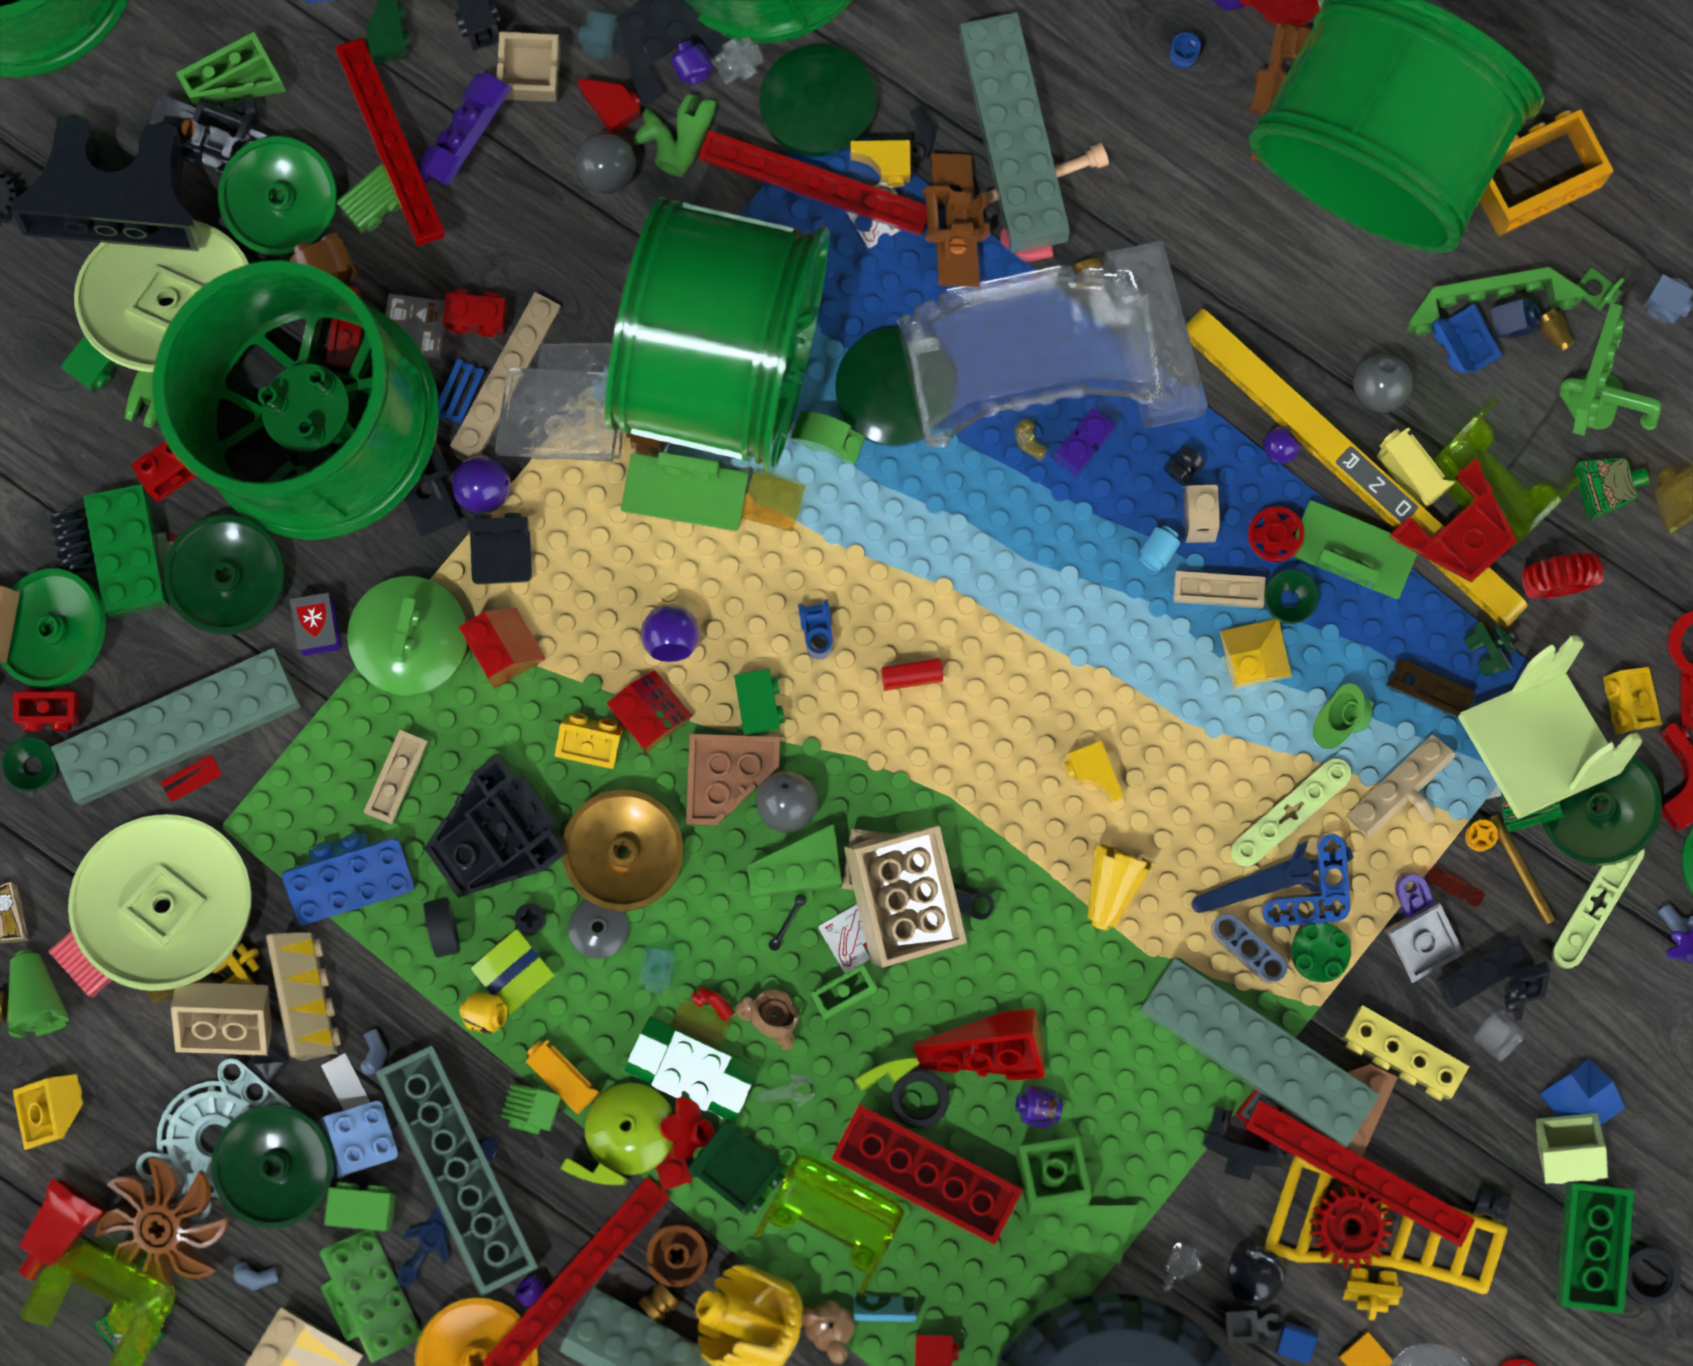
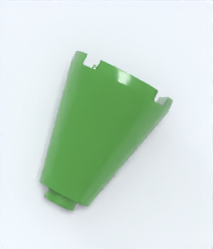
M22 950L15 953V957L10 960L8 1034L12 1037L26 1038L25 1032L35 1031L36 1036H42L62 1029L66 1026L65 1021L69 1022V1016L40 954L33 953V950Z

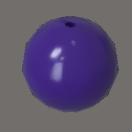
M477 455L468 458L454 472V496L458 504L468 512L475 514L493 512L499 509L509 496L511 488L509 474L503 464L492 457Z
M665 604L651 610L642 622L640 632L644 649L654 659L664 662H677L690 657L698 646L700 638L697 619L688 609L675 604Z

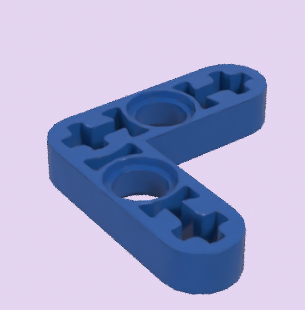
M1328 832L1320 836L1317 841L1320 893L1273 897L1266 900L1262 905L1261 914L1269 925L1281 927L1343 920L1348 916L1350 912L1346 845L1339 835ZM1330 839H1333L1335 844H1339V848H1335L1333 853L1334 859L1336 861L1341 859V863L1330 862L1324 864V860L1330 861L1329 852L1323 849L1324 846L1329 844ZM1333 868L1340 870L1342 874L1340 882L1335 885L1328 884L1325 880L1327 871ZM1334 899L1343 904V907L1338 909L1337 914H1334L1331 909H1322L1324 915L1319 916L1320 906L1318 900H1322L1321 904L1323 906L1333 905ZM1304 901H1309L1314 906V911L1309 917H1301L1297 912L1299 904ZM1292 902L1291 911L1294 916L1293 919H1289L1290 915L1288 913L1278 914V919L1274 920L1272 915L1268 914V911L1273 910V905H1277L1281 910L1289 909L1287 904Z

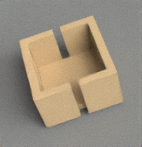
M499 32L497 79L512 88L504 100L557 102L561 49L559 35Z

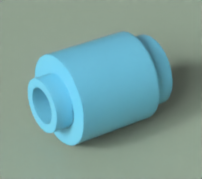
M1163 526L1162 529L1156 527L1141 549L1140 553L1142 555L1139 561L1149 569L1159 572L1162 567L1165 568L1181 544L1177 539L1179 535L1167 526Z

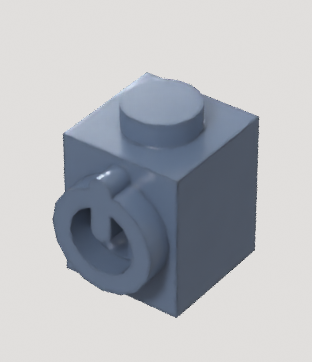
M1662 274L1656 281L1643 306L1648 309L1647 313L1655 320L1673 324L1680 316L1685 318L1692 308L1693 301L1690 298L1693 290L1688 288L1689 285L1685 281L1678 278L1671 279Z

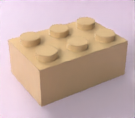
M191 983L175 988L171 1004L175 1052L267 1055L272 1033L268 985Z

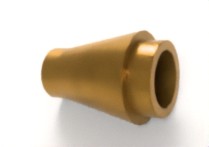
M1552 307L1541 314L1540 324L1542 330L1539 331L1560 352L1575 343L1561 311L1558 312L1555 307Z

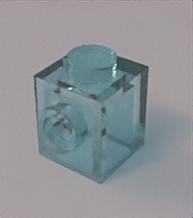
M588 11L586 25L580 26L578 43H582L583 53L597 60H603L605 57L612 58L617 36L614 19L617 16Z
M645 947L639 984L645 986V992L663 994V989L670 990L676 959L675 952Z

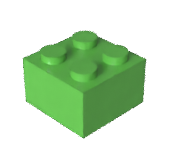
M1079 1137L1019 1146L1016 1161L1028 1216L1089 1205L1092 1193Z
M337 1183V1189H328L325 1225L393 1231L397 1195L389 1194L390 1188L368 1185L367 1191H359V1185Z

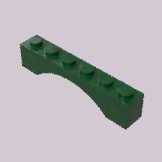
M378 0L374 13L366 26L370 55L374 65L407 59V48H412L409 30L403 31L402 21L407 20L404 3H398V0Z

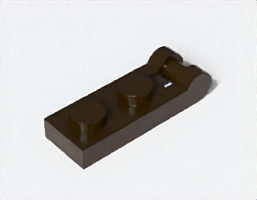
M1403 659L1396 660L1394 675L1392 678H1388L1385 687L1394 692L1406 695L1459 719L1458 716L1461 712L1469 709L1476 693ZM1407 674L1415 677L1412 686L1404 683Z

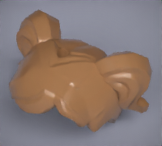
M768 989L759 994L755 1000L750 997H744L736 1005V1013L740 1019L751 1021L752 1025L765 1036L775 1038L776 1043L785 1051L792 1048L795 1042L792 1031L799 1021L800 1011L798 1007L792 1006V1000L788 994L780 990Z
M826 1300L817 1304L812 1309L802 1307L801 1326L804 1327L807 1338L813 1341L817 1349L828 1352L832 1362L843 1364L848 1356L845 1345L849 1342L855 1331V1322L852 1314L845 1307L839 1306L834 1300ZM833 1322L834 1327L829 1328L828 1323Z

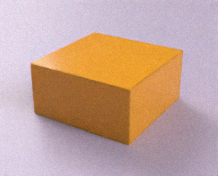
M1369 1332L1362 1334L1338 1356L1345 1366H1390L1394 1362Z

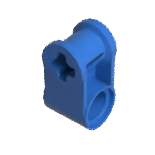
M828 599L823 600L819 604L806 606L803 603L798 604L800 623L804 632L808 654L818 660L827 658L833 650L832 624ZM815 638H824L828 642L827 646L822 650L814 649L811 642Z

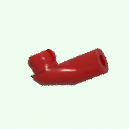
M701 986L697 988L696 992L691 994V999L698 1007H702L708 1002L722 1021L728 1020L735 1013L725 998L710 988Z

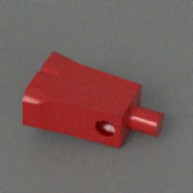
M53 1177L46 1189L45 1201L19 1247L30 1254L18 1272L27 1279L34 1281L44 1264L51 1268L59 1267L86 1229L95 1221L100 1220L108 1210L65 1180Z

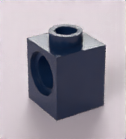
M1519 299L1491 308L1496 337L1514 339L1542 330L1540 324L1541 311L1536 301Z

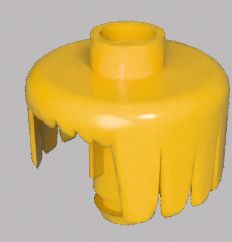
M749 1265L733 1266V1269H728L723 1273L728 1278L719 1277L714 1283V1286L723 1292L718 1290L706 1291L697 1302L696 1316L700 1320L698 1331L706 1336H698V1344L703 1347L700 1348V1353L709 1364L714 1366H783L795 1348L800 1336L803 1315L800 1294L796 1287L788 1280Z

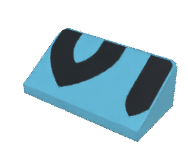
M855 1296L854 1319L857 1321L914 1322L916 1320V1300L913 1297Z

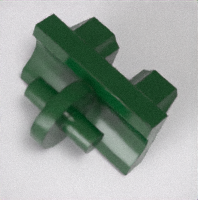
M1484 621L1474 626L1475 630L1471 631L1463 639L1471 653L1484 645L1487 648L1490 656L1478 662V666L1484 676H1489L1499 671L1503 673L1513 668L1502 651L1501 646L1504 647L1508 655L1516 651L1511 643V640L1517 637L1515 631L1506 634L1500 625L1493 629L1499 640H1496Z

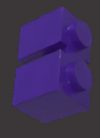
M1092 407L1078 424L1075 432H1072L1057 450L1054 461L1077 478L1093 459L1095 452L1097 453L1114 433L1116 425Z

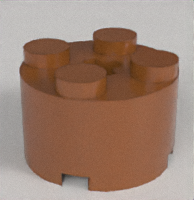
M337 233L328 234L321 241L311 245L309 242L297 245L293 249L295 254L289 260V262L306 264L323 270L340 281L348 278L349 282H351L357 276V271L347 248Z
M672 1225L661 1229L652 1237L648 1244L646 1259L649 1271L660 1283L670 1287H684L694 1283L703 1275L708 1265L709 1252L705 1240L697 1231L683 1225ZM682 1248L685 1251L683 1257L686 1260L684 1263L676 1262L673 1264L670 1261L673 1257L670 1251L672 1249L678 1251Z

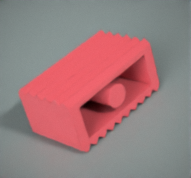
M72 930L48 951L90 997H95L112 981L100 973L83 955L75 941Z

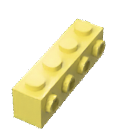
M1363 1005L1358 1007L1341 1038L1347 1042L1345 1047L1358 1055H1362L1365 1052L1374 1057L1372 1062L1387 1071L1390 1067L1400 1072L1399 1078L1413 1086H1415L1416 1082L1427 1088L1425 1091L1427 1095L1438 1101H1441L1443 1098L1452 1099L1469 1068L1466 1064Z

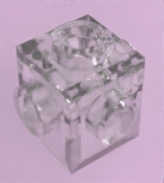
M737 37L722 45L721 47L724 51L711 60L726 85L741 77L742 81L758 73L755 67L764 62L759 47L748 37L741 41H738Z

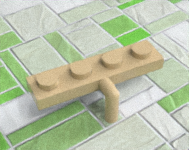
M1432 734L1346 815L1349 822L1370 838L1408 801L1417 807L1424 822H1432L1434 814L1427 800L1418 792L1456 757L1453 750Z

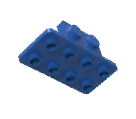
M367 832L362 834L352 833L345 836L342 840L333 843L323 842L317 844L313 849L309 850L310 863L285 870L282 873V880L296 919L301 925L409 893L414 889V882L398 838L391 837L370 844Z

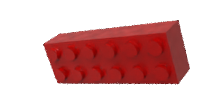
M858 1105L830 1159L992 1245H996L1023 1191L1017 1186L861 1105Z

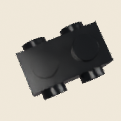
M458 0L459 11L454 12L462 39L468 37L472 50L476 51L499 43L497 27L501 26L494 0Z

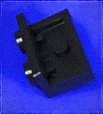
M1529 962L1518 969L1511 970L1509 982L1506 983L1507 995H1504V1003L1508 1013L1513 1012L1515 1021L1522 1020L1525 1002L1546 996L1550 976L1547 962L1538 964L1537 962Z

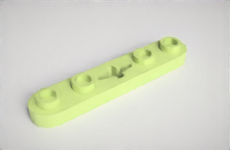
M1331 759L1314 772L1232 844L1230 856L1233 862L1244 868L1256 864L1348 784L1352 775L1348 763L1341 759ZM1299 802L1304 804L1295 814L1298 818L1297 820L1289 818L1282 824L1279 823V820L1286 813L1285 806L1293 808Z
M1644 849L1624 862L1600 867L1553 945L1551 955L1558 967L1570 969L1582 961L1641 863L1645 854ZM1606 889L1602 899L1605 908L1599 907L1590 916L1589 912H1591L1594 902L1590 900L1591 897H1598Z

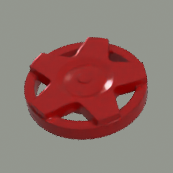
M1270 507L1262 510L1253 518L1248 529V540L1252 550L1257 556L1268 562H1282L1292 558L1301 549L1305 537L1304 527L1300 518L1293 511L1284 507ZM1277 513L1286 514L1290 517L1281 520ZM1264 518V526L1255 529L1258 522ZM1299 528V537L1297 541L1293 537V534ZM1255 543L1264 545L1263 552L1256 547ZM1281 550L1287 551V553L1277 556Z

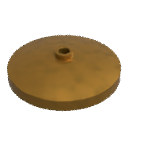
M619 789L594 796L573 814L563 836L568 853L562 857L570 882L585 899L604 909L633 911L653 904L669 891L681 870L684 847L679 826L673 815L662 803L642 792ZM621 847H627L629 855H625L622 858L618 855V850Z

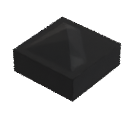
M269 1045L267 1055H254L246 1066L270 1086L287 1067L289 1062Z

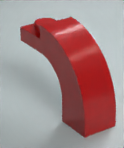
M1674 722L1659 732V735L1678 758L1683 771V780L1679 791L1673 798L1662 805V816L1674 832L1677 833L1693 822V745L1689 742L1691 738L1688 732L1682 726H1677Z

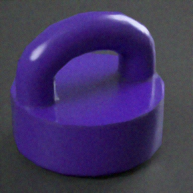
M536 1275L529 1276L517 1287L515 1298L523 1306L530 1308L544 1293L545 1283Z

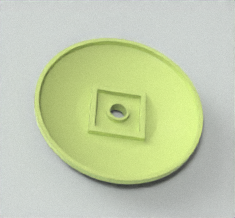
M195 220L193 222L200 239L199 251L100 243L87 257L75 284L74 306L78 322L85 337L95 349L113 362L130 369L153 372L161 340L173 317L183 304L195 292L219 275L248 265L246 257L236 243L218 229ZM167 297L174 299L173 303L168 306L159 304L161 299Z
M166 814L142 817L110 831L86 854L75 873L70 888L68 903L69 922L75 941L83 955L100 973L109 979L140 990L174 989L189 985L207 976L218 968L235 950L243 937L250 917L252 905L251 883L245 864L235 847L213 827L193 818L180 815ZM160 900H169L171 902L169 910L164 913L156 912L155 905Z

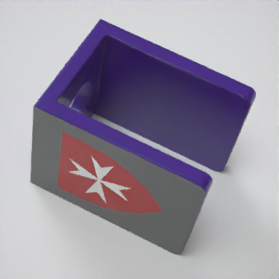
M329 592L290 599L298 650L302 651L304 656L340 650L341 645L334 600Z

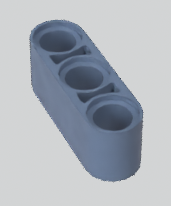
M1224 914L1211 925L1212 937L1261 981L1273 984L1284 978L1287 973L1285 960L1237 917ZM1221 921H1228L1232 924L1234 929L1232 936L1224 937L1219 933L1218 925ZM1251 941L1254 943L1257 949L1255 956L1247 957L1242 953L1241 945L1243 942ZM1273 961L1279 966L1277 977H1270L1265 973L1264 966L1266 962Z

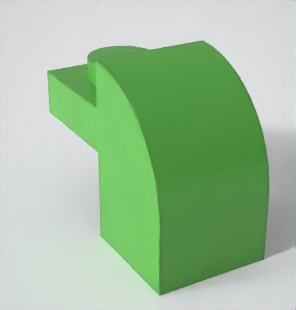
M801 411L791 439L811 450L825 451L848 464H855L865 436L850 429L851 425L836 418L820 413Z

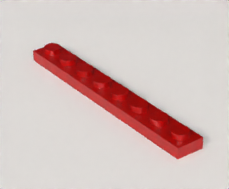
M363 38L335 46V52L416 246L445 238L444 229Z
M708 130L699 154L700 161L920 237L927 222L925 204Z
M1261 1101L1257 1102L1244 1127L1351 1188L1356 1189L1358 1187L1360 1193L1366 1194L1370 1191L1371 1199H1381L1380 1204L1458 1247H1462L1475 1222V1219Z
M647 1177L481 1363L484 1366H521L670 1197Z

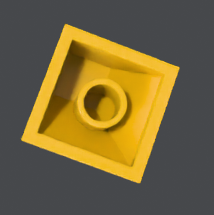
M1276 619L1220 631L1233 690L1292 677L1280 624Z
M77 1074L47 1078L12 1090L24 1150L64 1138L83 1104L82 1090Z

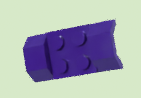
M487 73L475 74L461 96L465 103L454 111L451 118L453 121L447 129L439 134L436 139L437 145H429L416 164L424 182L428 183L432 177L444 185H449L512 89L509 85Z

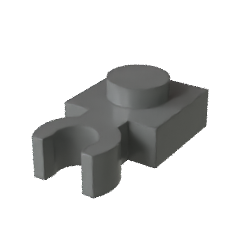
M1256 1310L1224 1312L1227 1343L1259 1342L1258 1333L1260 1332L1268 1337L1280 1335L1279 1331H1270L1267 1328V1322L1270 1319H1278L1277 1314L1268 1313L1261 1319H1257Z

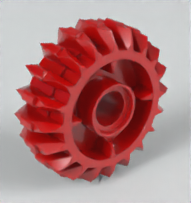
M1585 552L1565 554L1558 557L1554 556L1550 559L1535 562L1522 571L1523 589L1527 597L1535 600L1560 598L1590 590L1603 582L1604 571L1602 562H1600L1598 555Z
M1347 1186L1341 1187V1197L1335 1189L1331 1190L1330 1196L1332 1201L1323 1196L1320 1198V1201L1325 1208L1322 1209L1318 1206L1313 1208V1211L1319 1214L1320 1218H1310L1309 1223L1318 1225V1230L1309 1231L1310 1236L1319 1235L1321 1239L1313 1243L1314 1248L1324 1245L1325 1249L1321 1252L1320 1256L1325 1258L1332 1253L1333 1256L1330 1260L1332 1265H1336L1339 1258H1341L1343 1269H1348L1350 1260L1353 1262L1354 1269H1360L1361 1258L1367 1266L1372 1265L1370 1254L1380 1259L1382 1254L1377 1247L1379 1246L1384 1249L1389 1247L1387 1242L1381 1240L1382 1236L1392 1237L1393 1234L1391 1231L1383 1230V1225L1392 1224V1219L1382 1220L1381 1215L1389 1212L1388 1208L1385 1207L1378 1210L1376 1206L1381 1203V1199L1377 1198L1370 1202V1191L1360 1197V1189L1358 1187L1352 1190V1195L1349 1194ZM1347 1219H1353L1358 1224V1232L1355 1236H1349L1344 1232L1343 1225Z

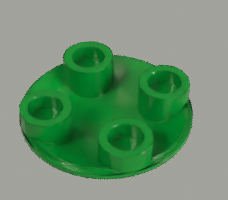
M1326 922L1308 924L1303 927L1294 937L1291 946V958L1296 970L1304 978L1318 983L1330 982L1339 978L1347 969L1351 958L1349 937L1335 925Z

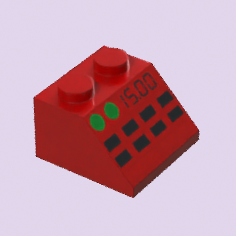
M655 670L629 684L606 703L608 709L645 754L693 717Z

